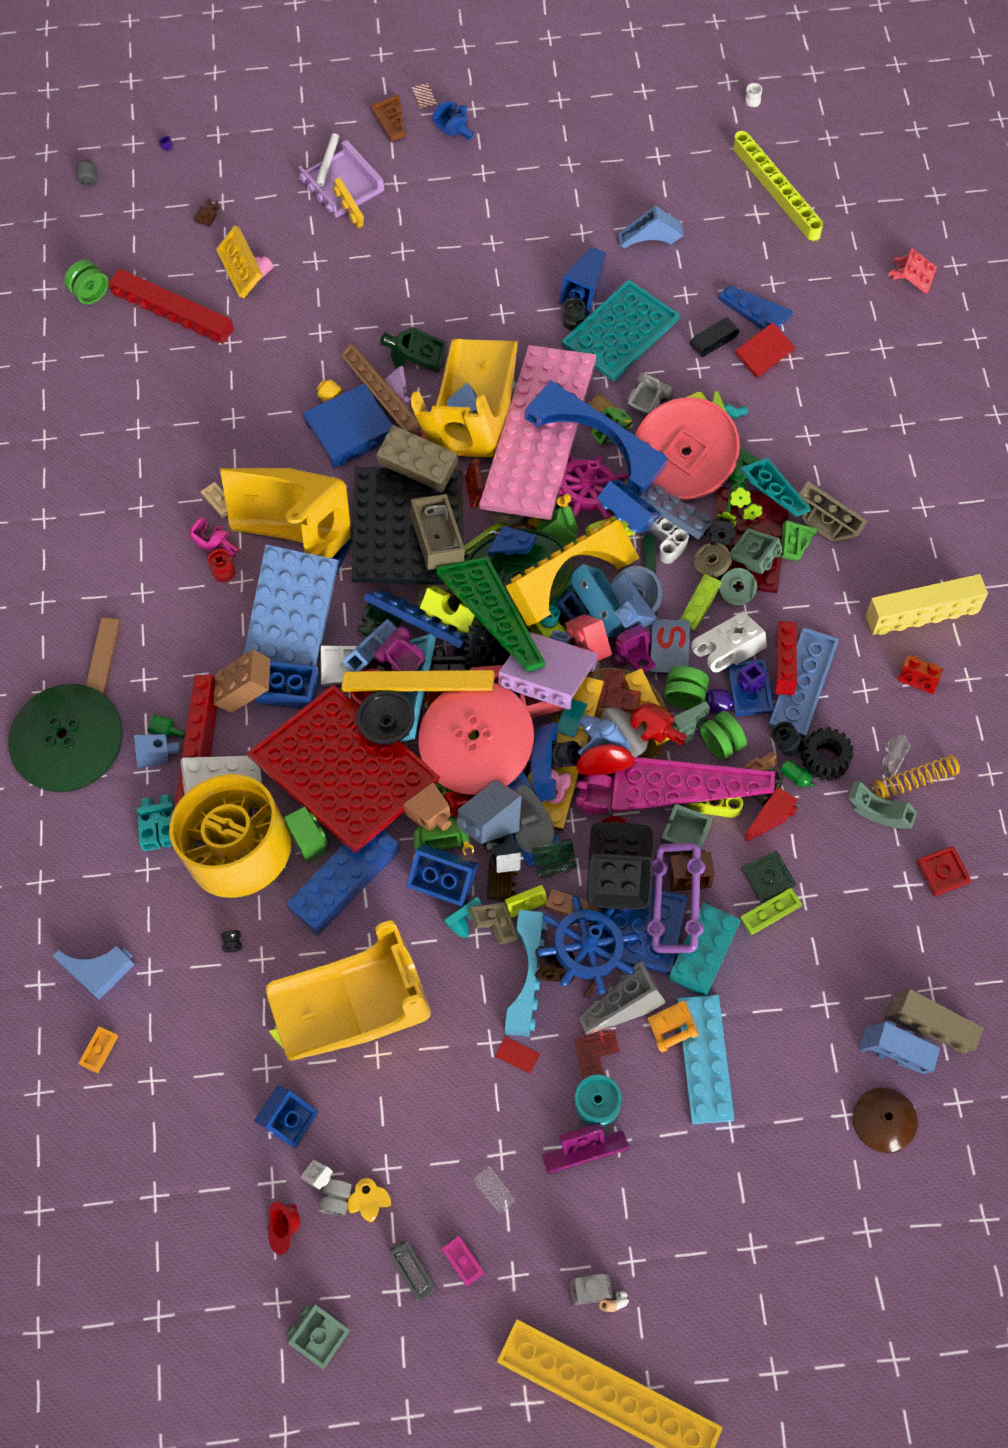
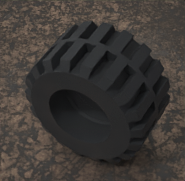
M827 727L826 730L820 728L817 732L813 731L811 736L807 737L802 750L801 760H803V767H807L806 769L809 773H812L813 778L817 776L820 777L819 780L824 781V778L832 781L833 777L837 780L846 773L854 753L853 745H850L851 740L845 738V733L840 734L838 729L832 731L830 727ZM822 748L830 749L837 755V759L825 760L819 756L817 750Z

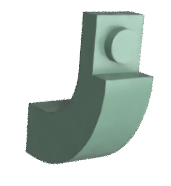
M854 781L849 792L848 799L853 803L852 809L866 819L888 827L912 829L917 811L908 802H895L880 798L873 794L861 781Z

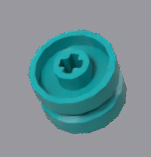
M599 1074L583 1079L578 1085L574 1100L575 1112L586 1125L601 1123V1126L605 1127L612 1123L619 1115L622 1098L621 1091L616 1082L607 1076ZM594 1099H596L597 1101L601 1099L602 1101L600 1103H596Z

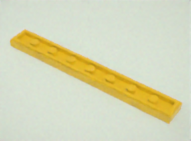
M493 670L344 672L342 690L343 692H378L384 690L493 691L495 673Z

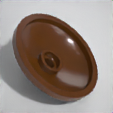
M876 1088L866 1092L857 1101L853 1111V1125L858 1137L865 1145L875 1151L883 1153L900 1151L908 1146L916 1135L918 1128L916 1110L906 1096L894 1089ZM890 1114L891 1120H886L884 1115Z

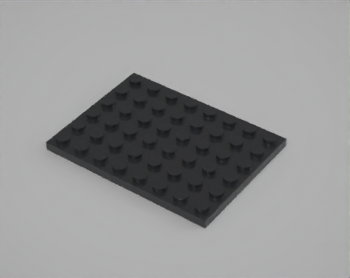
M355 467L352 582L446 585L436 574V569L427 570L410 516L411 499L447 494L463 542L462 470H454L443 492H440L389 468Z

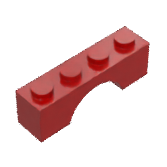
M778 621L775 634V650H777L775 694L794 695L797 684V622Z

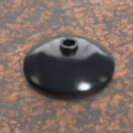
M390 690L379 691L368 696L359 706L356 717L357 725L361 734L367 740L382 745L392 744L402 740L411 731L415 721V712L411 702L403 694ZM387 721L390 722L389 725H385L384 723Z

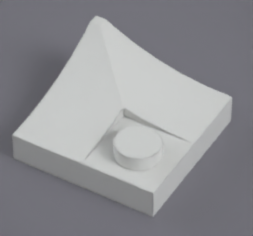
M357 646L320 647L321 687L342 684L344 672H351L342 661Z

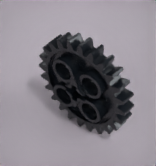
M474 620L475 626L469 625L470 632H464L467 639L461 640L466 643V646L461 647V649L466 650L462 657L468 658L465 664H471L469 669L472 667L504 665L511 654L501 646L499 641L490 632L486 638L487 628L480 621ZM479 647H481V652H480V654L478 655V654H477V649H478ZM495 655L496 661L493 663L492 658Z

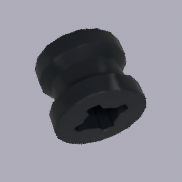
M230 930L221 934V939L224 941L222 945L224 952H237L243 948L240 942L241 932Z

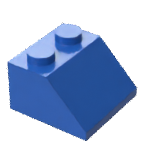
M277 1085L254 1122L286 1144L296 1148L318 1111L290 1090Z

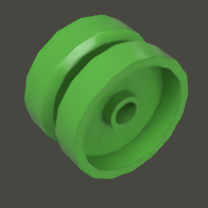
M85 259L74 263L67 270L64 277L65 287L83 304H92L100 300L106 293L109 285L107 276L93 262Z
M677 666L671 668L668 671L663 699L674 707L686 710L705 702L709 684L708 675L693 667Z
M726 711L718 713L714 716L713 721L708 720L699 727L700 735L705 745L721 761L731 757L733 751L738 752L747 745L746 736L741 726Z

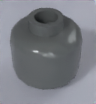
M81 160L76 165V179L84 186H91L97 181V166L90 160Z

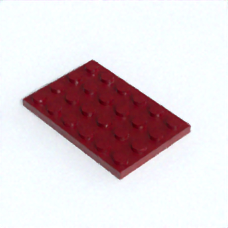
M720 487L718 490L713 525H715L717 515L726 512L728 495L731 493V488ZM749 491L751 504L761 505L762 515L755 517L753 520L744 519L743 510L748 505H744L742 508H739L738 505H731L730 514L736 517V525L733 527V529H736L735 539L725 546L730 552L748 528L777 537L781 544L783 523L788 521L789 511L765 494ZM710 540V545H715V542ZM775 557L772 560L771 568L765 570L763 574L748 570L757 582V591L777 594L782 557ZM711 558V559L709 560L710 563H713V562L716 560V558H715V559H712V558ZM732 560V565L726 572L735 568L746 569V566L743 563ZM726 572L718 576V578L716 579L721 581V578L726 574ZM737 581V584H733V587L744 588L739 581Z

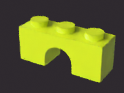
M436 586L427 588L420 609L424 610L428 616L438 617L442 623L452 624L462 633L470 632L468 626H475L474 620L479 621L464 603L459 605L456 612L451 610L448 603L450 593Z

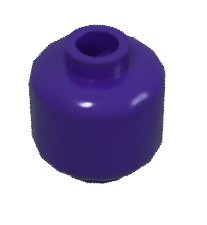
M711 689L706 693L705 701L710 707L709 713L718 714L722 711L727 712L732 708L733 699L730 698L728 691Z

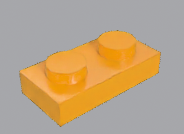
M98 1026L78 1064L98 1074L118 1035Z

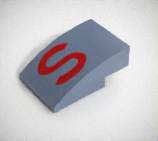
M656 619L652 622L650 656L655 662L656 667L650 669V674L668 675V671L673 667H689L690 621Z

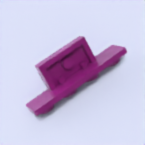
M601 1123L559 1135L562 1149L543 1154L542 1158L546 1171L550 1174L628 1150L629 1144L624 1131L604 1136Z

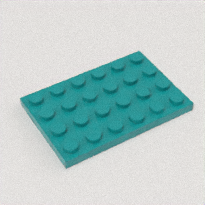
M628 279L562 340V346L569 351L596 354L594 369L614 382L680 320V314Z

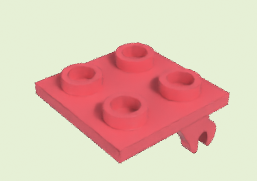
M913 248L910 249L908 255L894 258L893 264L899 262L897 267H905L898 270H890L888 276L894 275L892 277L893 280L906 278L927 294L937 267Z

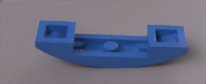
M558 723L540 726L534 739L531 758L532 780L535 794L541 802L556 799V780L551 778L552 743L557 742Z

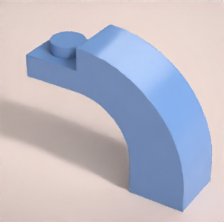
M388 618L351 651L342 663L351 672L361 671L374 658L373 653L377 650V647L381 646L397 627Z

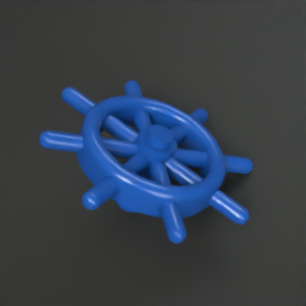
M573 896L571 901L575 912L567 915L561 922L548 914L543 915L542 920L554 927L556 932L553 938V946L540 948L537 954L539 956L555 954L558 962L566 970L560 980L561 986H567L573 976L594 979L597 992L604 994L606 989L602 977L609 974L615 967L628 975L634 974V968L620 959L624 950V942L636 941L639 936L637 933L621 934L618 926L610 919L615 909L606 908L603 914L593 910H582L579 897ZM586 922H591L596 925L590 926L588 930ZM578 923L581 935L569 927ZM603 929H604V930L608 933V935L610 936V937L599 938V937L601 936V934H602V930H603ZM564 934L576 942L564 944ZM613 945V955L601 948V946ZM578 950L579 952L574 960L567 953ZM595 954L608 962L599 966ZM586 956L588 957L590 967L580 965Z

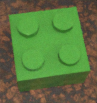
M306 807L284 817L290 834L306 863L328 853L326 846L329 844L322 828L318 826L317 819L307 811Z

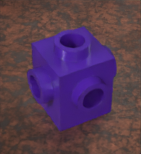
M753 661L739 670L737 683L743 691L745 690L750 695L754 691H760L765 686L767 674Z

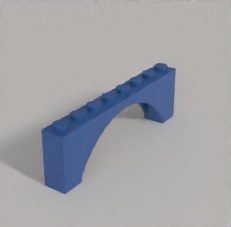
M552 380L548 382L525 409L524 419L537 428L549 423L573 422L595 428L609 437L619 448L625 459L629 475L627 486L639 496L651 486L666 467L668 457L663 452L657 451L649 443L640 440L634 433L628 432L619 423L613 422L604 413L598 412L589 403L583 402L574 393L568 392L560 384Z

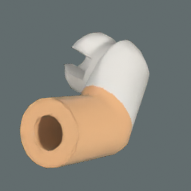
M616 1292V1300H601L599 1303L600 1309L606 1312H614L627 1306L629 1301L627 1300V1292Z

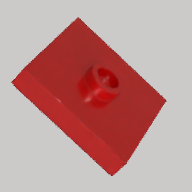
M954 846L916 860L934 897L972 882Z

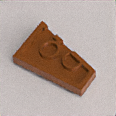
M399 94L370 105L372 113L391 142L405 137Z

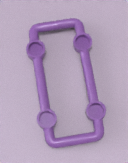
M696 843L661 844L656 848L655 860L652 861V874L654 875L653 920L649 922L647 931L652 936V948L657 953H691L697 949L698 936L704 930L703 924L699 921L700 875L705 871V863L701 860V850ZM693 851L692 859L687 864V869L692 874L691 920L685 925V930L690 935L689 945H660V937L665 933V925L661 922L662 876L666 874L668 869L667 864L663 861V852Z

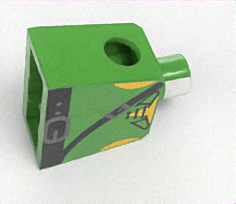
M606 407L603 411L607 418L619 423L625 430L628 431L633 428V421L624 410ZM595 428L592 429L591 434L600 445L613 442L602 432Z

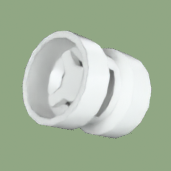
M751 83L747 86L745 103L750 107H756L761 102L762 86L760 84Z

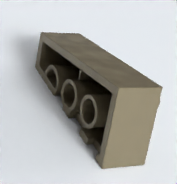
M911 989L892 996L884 1017L940 1043L953 1047L955 1051L962 1054L976 1051L984 1029Z

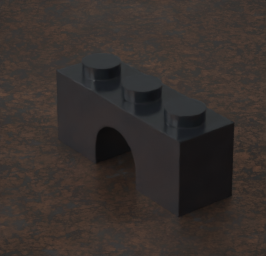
M513 834L483 843L486 852H492V865L496 873L520 870V862H523L522 850L518 849L517 840L513 839Z

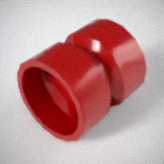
M217 549L209 554L207 560L214 579L218 582L230 581L235 576L236 571L229 552L224 549Z

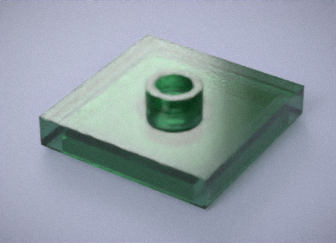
M777 850L741 868L760 903L797 885Z

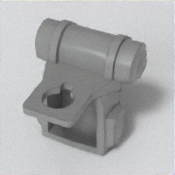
M642 373L636 380L637 388L631 391L627 399V405L639 414L647 416L661 405L660 401L663 398L669 400L673 396L674 388L650 375Z

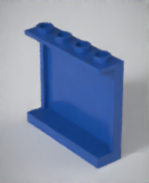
M365 383L303 412L305 424L314 432L331 459L333 468L342 466L346 462L359 458L362 454L373 451L381 446L392 427L391 422Z

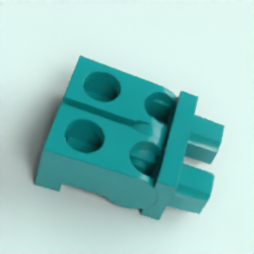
M169 794L161 795L159 797L160 804L153 805L152 798L141 799L140 807H137L139 845L143 851L161 849V844L163 848L172 847L169 826L174 812V804Z

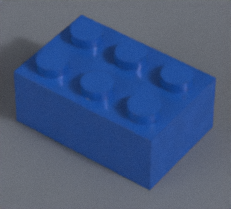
M610 480L597 497L601 501L599 504L603 508L612 510L615 513L614 516L618 520H624L629 524L628 528L634 533L648 531L661 515L660 512L621 480Z
M270 661L269 690L255 698L257 704L303 709L316 699L320 679L317 666Z
M423 844L415 852L406 887L463 906L469 900L479 863Z

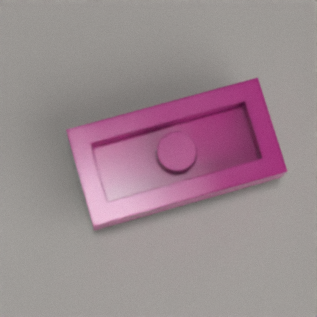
M460 1236L441 1249L466 1287L485 1274Z

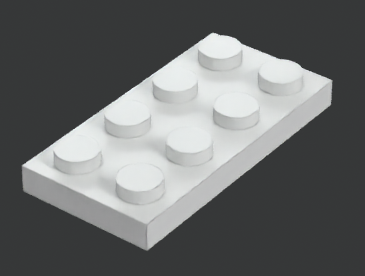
M248 756L193 757L180 760L184 795L199 783L225 774L248 776L262 784L260 767Z

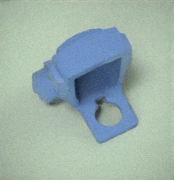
M589 715L584 716L578 722L591 739L588 744L578 751L580 756L590 748L605 744L618 745L627 750L630 749L628 739L622 735L615 722L608 719L600 720Z

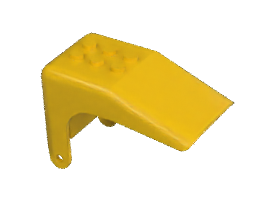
M453 339L451 341L436 406H432L431 412H428L419 391H414L411 396V406L428 441L455 452L458 456L492 458L495 456L511 404L518 341ZM468 383L477 394L476 408L478 414H472L470 407H450L446 402L462 386Z
M219 468L229 527L232 531L301 542L304 544L305 553L331 559L351 538L347 488L343 480L293 468Z
M386 921L375 927L378 940L369 949L324 966L272 981L266 986V996L288 1060L293 1061L363 1044L428 1020L431 1015L430 1005L411 953L394 921Z

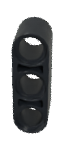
M724 318L694 336L689 344L700 357H704L733 340L739 334V329L729 318Z

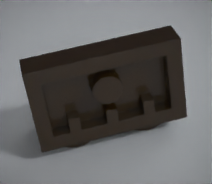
M538 946L535 953L540 968L535 973V978L560 982L566 970L558 962L555 954L539 956L537 954L538 949L545 947ZM567 952L568 955L574 960L575 957L573 952Z

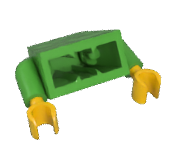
M565 494L563 497L560 496L557 499V504L564 509H557L553 513L552 520L543 519L541 521L540 518L534 517L528 520V524L532 525L535 528L534 530L554 536L564 546L571 542L577 543L578 525L571 507L568 506V503L571 501L569 494Z
M450 816L448 818L451 821V825L445 831L439 826H436L431 831H427L418 825L413 834L414 850H417L423 844L441 850L459 847L463 843L462 855L466 857L464 851L466 848L471 850L472 855L474 853V847L468 842L470 840L469 835L457 827V817Z

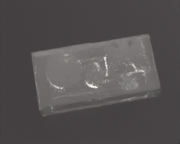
M899 734L897 739L889 738L884 747L888 754L884 757L882 766L887 776L896 775L911 747L905 735Z

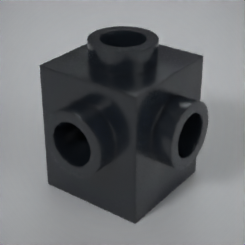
M717 516L715 525L710 526L709 535L712 536L711 542H715V545H717L716 543L729 545L736 535V529H733L735 520Z

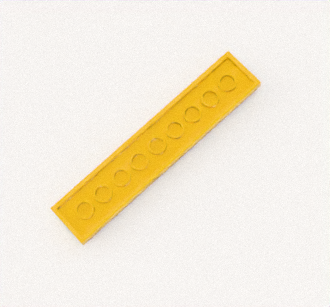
M516 1320L497 1360V1363L657 1448H715L723 1428L519 1320Z

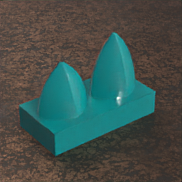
M475 897L442 922L458 936L468 938L469 928L464 916L466 915L471 920L468 910L471 907L480 906L482 902L478 897Z

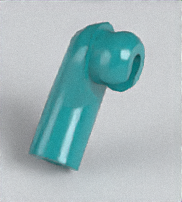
M724 403L726 412L732 419L748 414L746 406L736 408L731 404Z

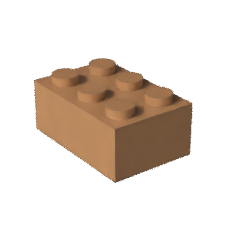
M252 649L219 670L215 675L214 705L233 713L268 691L270 658Z

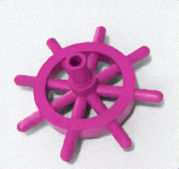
M570 453L559 495L562 497L565 494L570 495L571 501L568 504L573 506L572 512L574 517L578 515L580 509L585 511L599 510L605 519H609L611 514L599 504L601 501L597 499V493L600 494L604 489L601 486L608 484L610 480L624 481L628 478V475L626 473L614 475L610 469L601 464L603 461L602 455H598L595 461L575 460ZM566 481H567V482H570V483H572V484H574V485L568 486L567 483H566Z

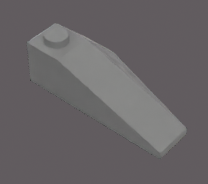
M642 961L633 966L635 970L633 975H628L624 972L620 976L621 980L614 987L610 986L606 990L608 993L600 1001H595L579 1018L587 1035L648 1014L666 1003L659 987Z

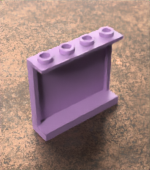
M348 140L341 142L343 150L333 155L323 187H319L316 184L322 162L307 170L298 166L300 181L307 185L309 191L316 195L317 200L323 203L328 213H332L335 218L347 212V210L343 209L340 198L336 197L333 192L335 179L341 178L357 206L384 191L382 177Z
M529 632L545 661L544 668L526 672L510 655L499 671L498 684L502 685L505 689L570 710L572 698L589 671L594 672L597 668L598 653Z

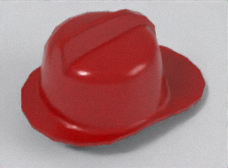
M275 1201L269 1208L268 1240L273 1252L277 1255H283L290 1247L291 1235L298 1231L300 1227V1217L297 1205H283Z

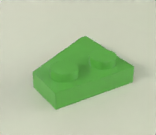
M785 521L782 527V553L780 557L798 561L802 557L804 549L810 544L813 535L817 533V529Z

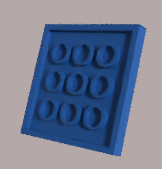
M651 888V898L647 908L635 910L615 909L610 919L618 926L621 934L637 933L639 936L636 941L624 942V950L620 960L630 966H635L642 961L648 970L670 975L676 953H657L652 948V936L647 931L649 922L653 920L654 889ZM662 891L661 922L665 925V933L660 937V945L678 944L688 896ZM603 929L599 938L610 937ZM613 945L601 946V948L613 955ZM595 954L596 958L603 959L597 954Z

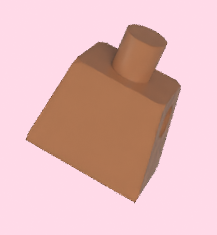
M434 783L404 803L406 815L427 831H431L436 826L445 831L451 825V821L448 819L451 815L449 805Z

